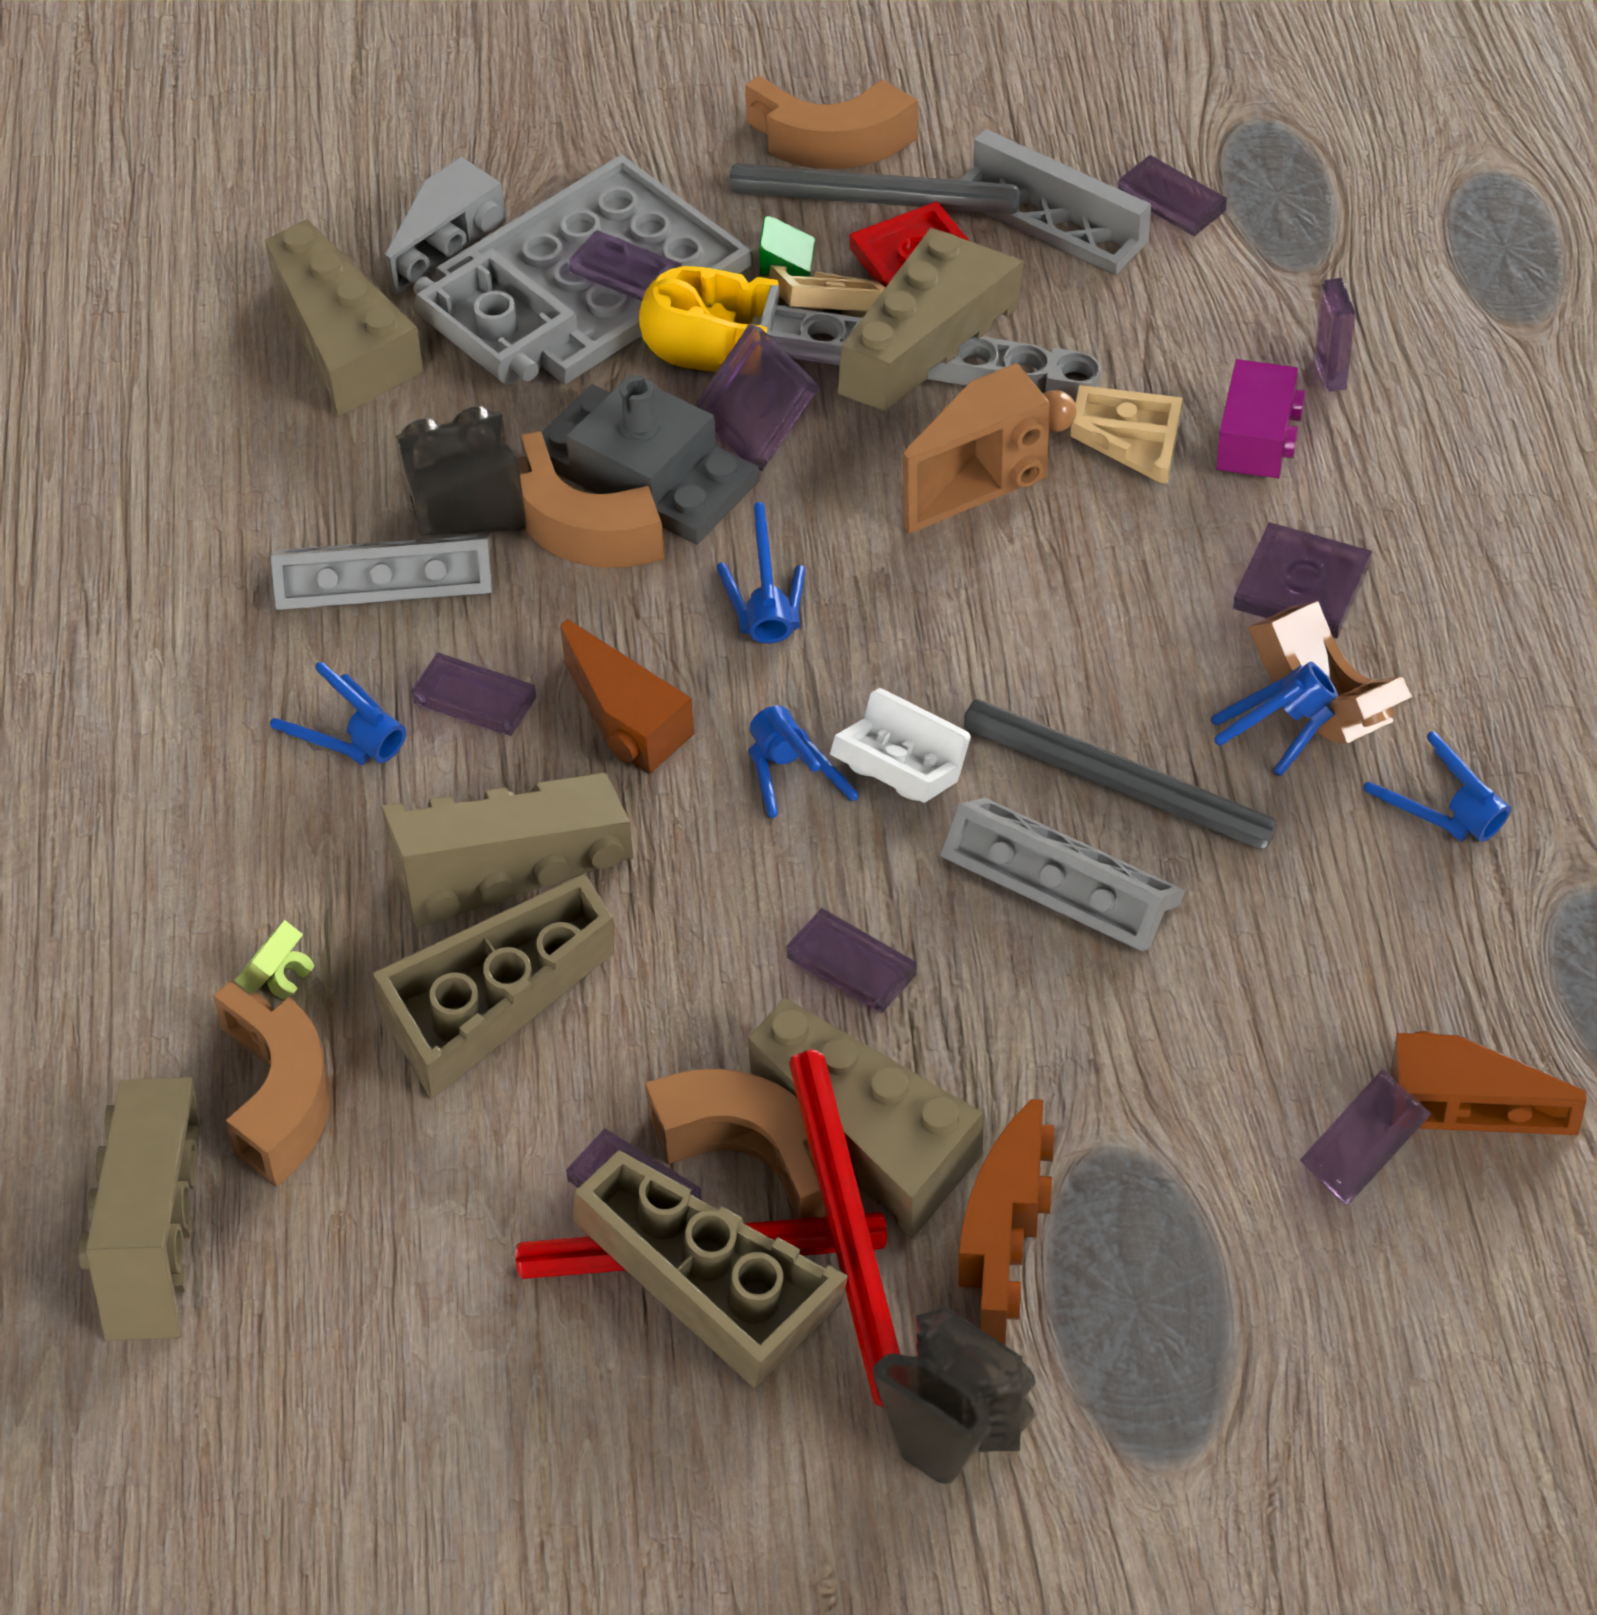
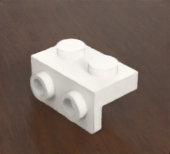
M878 688L870 694L864 719L835 735L830 755L849 764V767L854 772L864 776H873L894 787L901 796L925 803L958 782L971 736L966 730L882 688Z

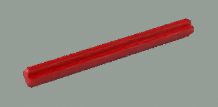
M816 1049L805 1050L790 1058L789 1067L840 1271L848 1275L845 1291L872 1399L876 1405L882 1408L892 1407L907 1401L910 1396V1390L825 1056Z
M880 1212L865 1213L873 1249H883L887 1243V1228L884 1215ZM827 1216L743 1223L774 1241L778 1237L799 1248V1254L802 1256L836 1253ZM589 1236L525 1241L518 1243L515 1249L516 1270L518 1276L522 1279L626 1271Z

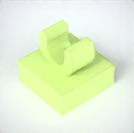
M284 920L266 939L234 981L250 994L256 992L267 981L270 991L276 997L282 1000L291 997L298 988L287 980L284 975V969H291L304 979L315 967L307 955L297 951L290 952L303 934Z

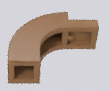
M759 75L745 84L747 123L756 130L767 134L769 154L792 164L818 169H845L864 166L896 154L918 138V100L882 79L859 96L836 104H815L800 100Z
M538 431L521 435L523 457L515 459L517 475L512 476L517 516L525 531L534 541L554 555L587 566L620 568L665 560L662 522L649 486L611 494H592L576 490L564 483L556 474L542 432Z
M1318 601L1292 606L1248 627L1259 655L1273 682L1286 677L1298 666H1304L1309 661L1315 663L1329 677L1338 693V697L1329 704L1334 710L1335 715L1316 731L1328 740L1348 744L1394 722L1392 717L1395 715L1392 706L1412 697L1403 676L1373 680L1361 675L1351 666L1338 648ZM1306 716L1302 717L1305 723H1307L1310 719Z
M229 981L213 995L221 1028L267 1064L270 1069L261 1088L225 1121L234 1154L277 1187L310 1155L327 1123L331 1094L320 1039L308 1015L290 997L273 1009L269 1002L260 994L252 992L249 995L232 981Z
M726 1069L685 1071L645 1083L649 1119L668 1165L711 1151L733 1150L744 1152L762 1160L775 1172L797 1219L825 1216V1207L798 1099L791 1092L765 1078L746 1072Z

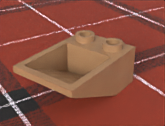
M1018 363L971 381L903 452L904 528L908 534L1047 478L1049 432L1064 431L1074 422L1076 405L1072 397L1060 390H1050L1043 394Z

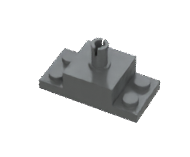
M630 374L611 393L591 384L542 431L553 468L557 474L596 494H611L649 486L662 522V527L696 545L760 481L759 466L716 445L714 415L655 387L650 379L645 382L644 376H633Z

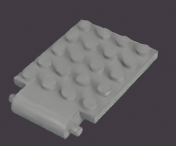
M621 154L436 267L435 283L428 277L418 279L414 285V292L416 293L414 308L422 319L502 383L514 384L522 379L524 381H531L538 374L539 368L543 367L566 385L642 336L639 325L641 303L645 291L660 274L669 269L682 266L705 267L739 274L752 266V250Z

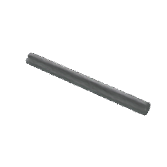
M736 163L732 166L729 180L730 187L735 193L922 207L937 201L943 209L1003 214L1016 213L1020 202V191L1015 184Z
M980 699L974 700L965 713L964 727L970 732L1258 849H1266L1274 837L1276 820L1273 817Z

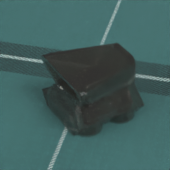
M471 407L460 412L453 422L441 425L436 420L419 419L407 425L401 434L395 435L403 488L409 512L414 515L420 535L515 532L526 529L519 464L515 454L506 444L503 416L499 411L492 412L484 407Z
M943 1308L917 1315L916 1356L897 1354L883 1356L874 1365L873 1378L902 1457L941 1484L952 1483L978 1452L1020 1451L1021 1433L1035 1416L1033 1408L1025 1397L1034 1388L1036 1381L1030 1368L1022 1361L1021 1355L950 1309Z

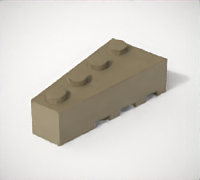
M308 219L265 240L273 285L293 326H296L300 334L302 345L316 367L317 375L323 388L328 391L337 417L424 372L417 327Z
M930 228L841 346L838 394L883 411L889 409L925 381L932 367L941 362L945 364L950 362L959 354V347L973 336L979 339L991 330L992 321L1003 314L1008 317L1019 308L1024 260L956 237L951 233Z
M606 772L538 782L529 793L515 794L508 791L507 787L485 790L483 800L455 804L452 795L430 798L428 808L405 811L402 803L381 806L395 880L415 928L434 922L447 921L455 915L489 904H499L510 897L544 886H554L565 879L599 868H609L618 862L633 858L630 822Z
M584 873L372 973L377 1008L430 1099L435 1098L613 955V917Z
M784 997L748 1037L750 1073L778 1084L796 1097L789 1067L790 1058L797 1053L810 1049H816L825 1056L854 1174L861 1181L862 1190L877 1205L882 1202L898 1218V1225L912 1239L983 1155V1112Z
M193 1077L120 1080L115 1105H107L105 1109L104 1124L107 1146H99L97 1149L96 1173L99 1186L98 1188H90L88 1192L87 1213L90 1230L89 1232H81L79 1236V1264L81 1270H90L105 1341L180 1338L182 1316L178 1312L175 1292H185L187 1269L185 1264H183V1238L190 1237L191 1231L190 1189L195 1188L201 1127Z
M618 1150L574 1192L572 1221L747 1383L756 1389L842 1303L848 1275L827 1265L826 1269L800 1255L799 1248L778 1237L774 1241L743 1224V1218L722 1206L719 1210L692 1196L690 1194L691 1189Z

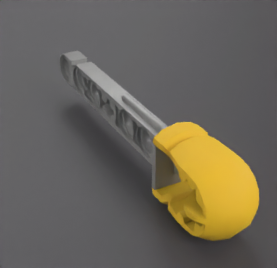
M695 266L672 268L660 274L645 291L639 310V325L643 340L659 358L667 363L683 368L726 373L735 367L741 376L762 378L765 374L770 355L840 366L841 346L862 318L780 306L778 280L757 277L748 283L742 274ZM813 334H828L834 337V339L831 341H817L810 336ZM973 336L959 347V354L947 364L941 362L929 370L927 379L968 385L975 379L1018 363L1019 365L1032 366L1038 370L1034 373L1026 374L1042 393L1050 390H1060L1069 394L1074 402H1076L1079 385L1099 387L1101 367L1096 358L1083 352L1052 348L1051 353L1038 345L987 337L977 339ZM977 357L985 360L987 363L971 365L965 363L962 359ZM1067 373H1080L1089 379L1074 381L1066 378L1064 375Z

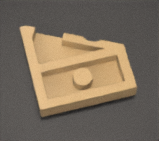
M770 265L769 279L778 280L780 297L793 308L823 312V309L842 310V315L863 318L886 288L879 281L844 277L817 271L814 273V277L790 276L786 272L787 267Z
M1079 385L1075 402L1076 417L1071 425V437L1159 483L1168 484L1182 414L1183 398Z

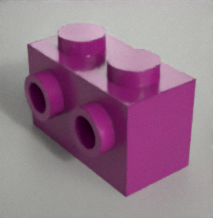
M1241 359L1235 360L1219 432L1216 470L1280 479L1284 457L1294 459L1298 427L1290 426L1291 420L1301 422L1306 390L1296 389L1299 367Z

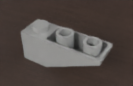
M462 156L424 181L385 253L390 290L393 294L397 295L506 221L502 185L499 181Z

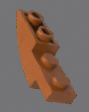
M1031 1099L1012 1118L995 1141L981 1166L964 1216L959 1248V1287L982 1288L980 1343L1006 1344L1007 1319L1020 1320L1021 1282L1009 1281L1010 1265H1023L1024 1237L1037 1238L1038 1213L1050 1214L1052 1176H1040L1041 1161L1053 1162L1055 1125L1042 1124L1043 1100Z

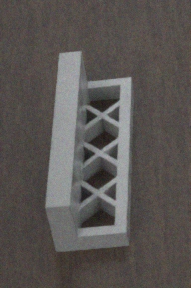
M987 129L974 139V166L960 180L1015 184L1020 191L1019 204L1031 203L1040 207L1041 210L1025 213L1017 210L1014 214L981 213L1114 275H1117L1149 242L1150 203ZM1072 222L1081 226L1082 230L1064 232L1055 228L1054 224ZM1113 241L1122 245V247L1113 255L1096 247L1095 243Z
M490 533L276 550L271 555L276 610L492 593Z
M987 798L959 803L940 854L941 857L1140 951L1150 949L1164 912L1179 907L1186 890Z

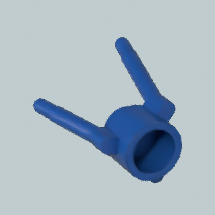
M756 502L754 504L761 587L752 592L746 606L727 565L724 562L718 563L717 571L738 615L740 632L742 634L750 633L751 637L757 642L772 644L787 639L791 635L792 630L800 627L798 611L804 585L805 567L803 565L795 567L789 598L783 594L781 589L773 585L765 506L762 502Z
M1309 661L1304 666H1298L1286 677L1214 714L1211 717V722L1214 725H1219L1263 703L1217 734L1214 742L1216 745H1223L1281 707L1297 721L1304 716L1310 718L1274 767V773L1281 776L1291 763L1295 761L1319 727L1335 715L1334 710L1329 704L1338 697L1337 690L1324 671L1315 663Z
M323 662L316 664V671L358 710L351 717L347 726V732L351 735L352 743L278 718H273L270 721V726L273 729L345 754L360 765H364L370 757L379 763L389 761L400 750L406 738V728L404 725L388 715L348 674H343L340 677Z
M778 705L767 707L753 718L749 730L756 743L748 749V753L756 765L763 801L765 802L767 815L770 818H776L778 815L776 796L768 765L770 760L777 764H788L799 757L812 772H817L820 769L850 801L858 799V792L812 743L806 731L799 728L787 708Z
M1434 731L1427 734V740L1434 747V752L1464 785L1455 794L1449 805V808L1455 812L1453 819L1372 782L1364 784L1365 792L1446 829L1460 842H1463L1470 834L1481 842L1490 839L1505 824L1511 813V806L1483 784Z

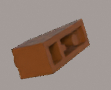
M567 619L560 625L564 662L605 742L613 754L621 761L626 763L632 762L647 773H652L694 735L691 697Z
M1430 1031L1396 1033L1391 1063L1393 1128L1558 1135L1579 1134L1587 1101L1586 1090L1459 1035L1436 1034Z

